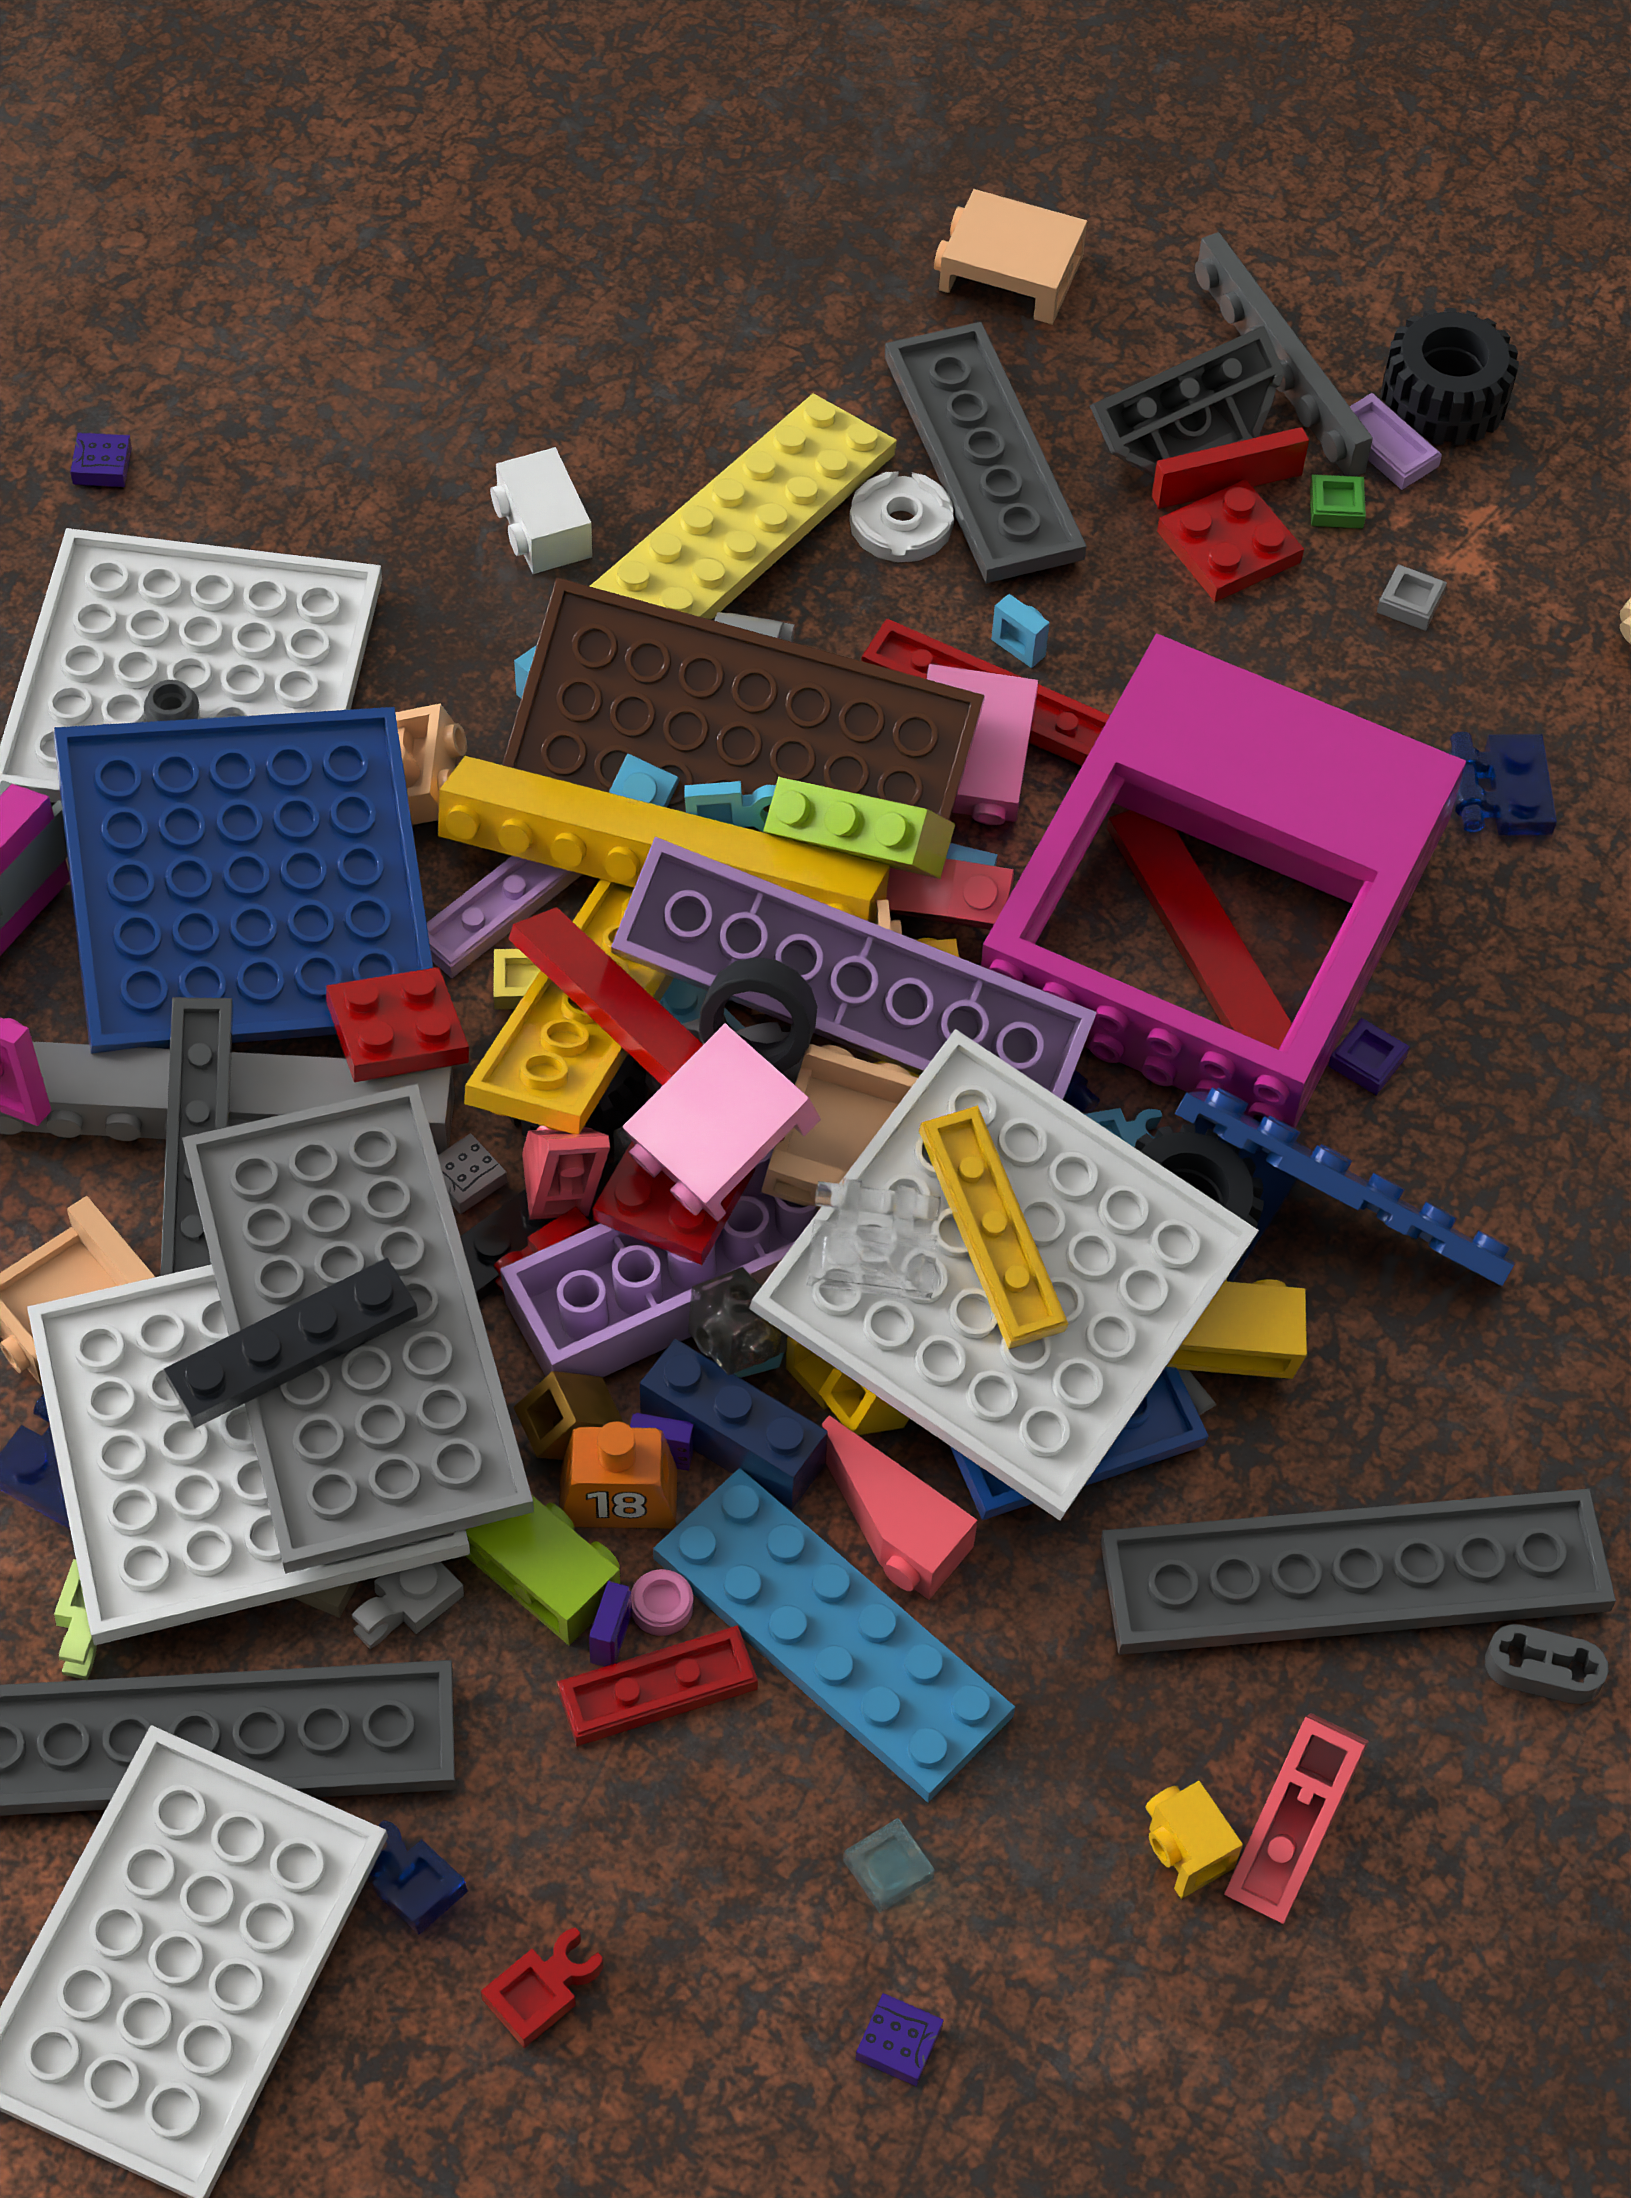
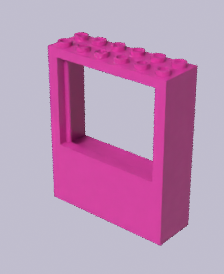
M1156 633L984 941L981 966L1097 1012L1084 1047L1090 1049L1097 1058L1109 1063L1120 1062L1142 1072L1148 1080L1161 1086L1172 1085L1186 1092L1205 1091L1209 1093L1212 1087L1215 1089L1220 1087L1249 1103L1244 1113L1261 1122L1264 1116L1269 1117L1270 1115L1296 1128L1450 820L1466 760ZM1112 803L1353 904L1279 1050L1035 945Z

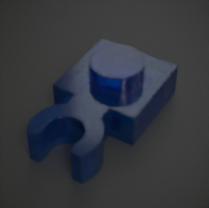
M383 1820L378 1826L387 1831L388 1838L386 1842L388 1845L380 1852L369 1875L377 1877L372 1882L377 1896L419 1935L468 1892L464 1878L422 1839L407 1851L397 1826Z

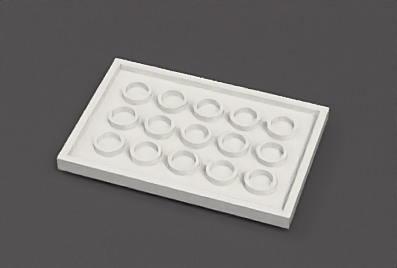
M151 1725L0 2007V2111L186 2198H209L388 1838L387 1831Z

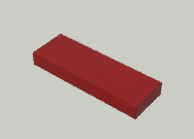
M1303 427L1158 460L1152 498L1157 508L1161 509L1202 499L1244 479L1254 487L1301 476L1303 474L1309 439Z
M737 1625L557 1681V1690L576 1746H580L758 1690V1679Z

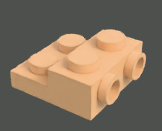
M441 703L395 712L412 825L438 820L439 789L454 771L456 757L464 756L467 751V740L462 726L453 721Z

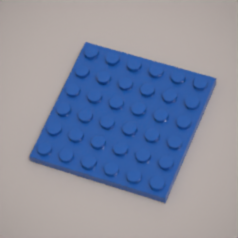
M395 707L54 727L55 754L91 1054L138 1047L170 1048L172 997L232 998V1043L337 1035L326 1003V985L433 968Z

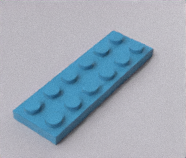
M741 1468L733 1473L653 1548V1559L665 1570H671L683 1576L690 1584L693 1594L728 1626L738 1625L741 1636L746 1642L928 1803L1014 1717L1015 1706Z

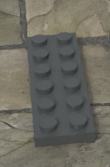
M982 322L885 343V360L942 487L951 498L953 511L985 583L1085 560L1086 543Z

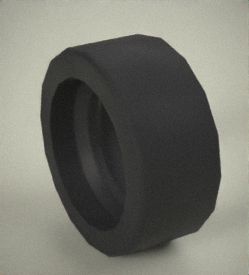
M753 957L735 961L717 974L707 991L700 1009L699 1031L705 1044L725 1023L735 1031L728 1024L724 1016L725 1004L732 995L749 991L767 994L781 1002L792 1016V1030L788 1037L782 1041L761 1043L750 1041L741 1035L739 1036L779 1072L784 1073L799 1063L809 1047L816 1027L818 1006L812 988L796 970L778 960Z

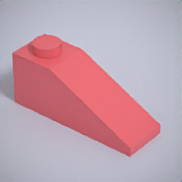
M946 859L941 878L939 879L890 868L886 900H889V910L893 914L991 930L1012 893L1014 870Z
M540 1126L536 1130L528 1131L522 1158L529 1220L558 1218L575 1206L584 1216H589L610 1149L608 1135L588 1127H583L580 1134L555 1131L546 1126Z
M829 1415L822 1423V1428L828 1431L826 1464L877 1561L883 1567L887 1577L895 1585L906 1591L914 1589L930 1600L973 1549L978 1520Z
M1312 1713L1305 1716L1224 1895L1282 1924L1285 1923L1368 1746V1740Z

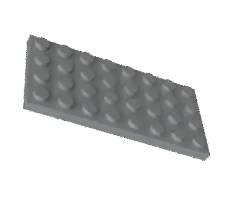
M418 1084L182 1137L229 1336L387 1257L417 1304L418 1317L245 1403L285 1574L534 1512L532 1495Z

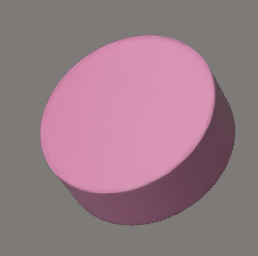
M665 1569L653 1570L641 1576L632 1588V1617L643 1631L656 1636H667L683 1629L691 1619L693 1613V1592L688 1581L680 1574Z

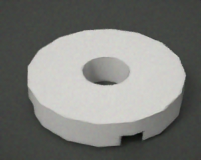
M899 471L885 472L868 479L855 491L849 516L852 535L863 549L880 559L898 563L920 561L936 554L949 541L954 524L953 504L950 496L940 484L925 475L913 472L912 478L907 476L898 477ZM895 511H906L914 517L910 520L900 521L892 518L890 514Z

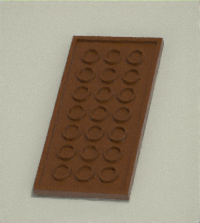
M556 577L502 765L609 793L628 753L680 779L667 808L686 812L685 785L741 781L742 795H751L759 787L776 785L778 777L925 808L950 821L985 695ZM770 805L764 807L763 810L769 812ZM754 826L745 827L751 830L759 831Z

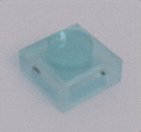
M899 1818L844 1851L843 1861L879 1913L934 1879L935 1869Z

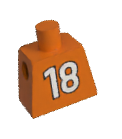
M620 1421L609 1422L603 1427H578L573 1429L561 1465L559 1508L568 1515L574 1527L674 1529L676 1527L677 1467L662 1430L657 1428H631L626 1423Z

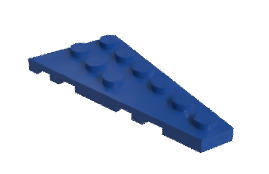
M1212 1087L1209 1093L1205 1091L1186 1092L1175 1112L1176 1115L1191 1123H1194L1196 1118L1203 1117L1216 1124L1213 1132L1218 1134L1223 1140L1254 1154L1256 1151L1261 1152L1263 1150L1268 1153L1265 1160L1273 1166L1356 1210L1368 1208L1377 1213L1376 1217L1383 1221L1385 1225L1414 1239H1418V1237L1429 1242L1428 1246L1438 1253L1503 1286L1515 1265L1514 1261L1505 1257L1510 1249L1506 1244L1479 1230L1474 1239L1452 1228L1457 1218L1427 1201L1422 1209L1419 1210L1400 1199L1405 1189L1374 1172L1369 1181L1348 1170L1352 1163L1351 1159L1323 1144L1317 1145L1314 1151L1296 1142L1300 1131L1273 1116H1264L1261 1122L1244 1113L1249 1103L1220 1087L1217 1089Z

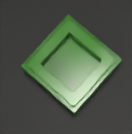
M1312 475L1310 482L1311 526L1363 528L1366 518L1364 477Z

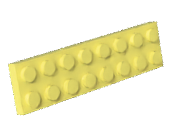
M812 393L598 578L590 587L712 620L717 615V612H721L895 455L897 440Z

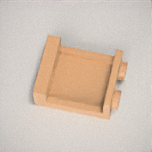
M973 189L965 208L958 206L954 213L949 242L942 240L937 249L934 270L940 271L939 290L949 293L956 277L960 276L1036 298L1034 320L1053 325L1083 258L1087 220Z
M809 1044L805 1051L795 1086L810 1098L821 1120L805 1136L793 1128L785 1136V1139L775 1146L761 1192L803 1206H816V1209L820 1210L918 1078L911 1076L906 1069L895 1064L880 1063L876 1065L854 1058L850 1052L838 1046L823 1045L819 1047Z
M88 1196L67 1208L72 1227L0 1273V1336L3 1338V1341L0 1342V1348L18 1373L28 1369L41 1386V1375L27 1306L155 1277Z

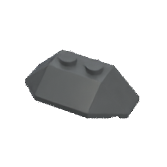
M1263 325L1090 405V408L1111 454L1146 474L1155 477L1158 460L1259 437L1271 408L1276 389L1280 386L1285 371Z

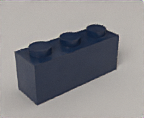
M677 1339L671 1342L640 1382L641 1414L691 1422L693 1424L694 1451L732 1474L741 1468L790 1510L794 1508L826 1465L827 1430Z

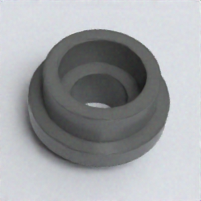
M164 680L157 683L150 689L144 702V714L147 722L198 719L200 713L197 695L185 683L178 680Z

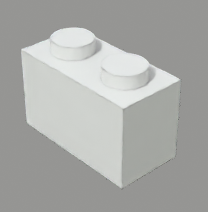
M556 447L496 463L497 486L490 489L493 506L499 518L507 517L510 524L508 525V535L516 556H525L532 574L592 558L591 521Z

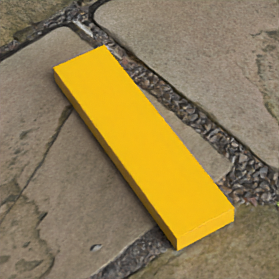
M978 1105L921 1122L919 1134L922 1137L923 1144L936 1171L941 1188L952 1210V1215L968 1249V1254L1008 1349L1065 1332L1069 1323Z

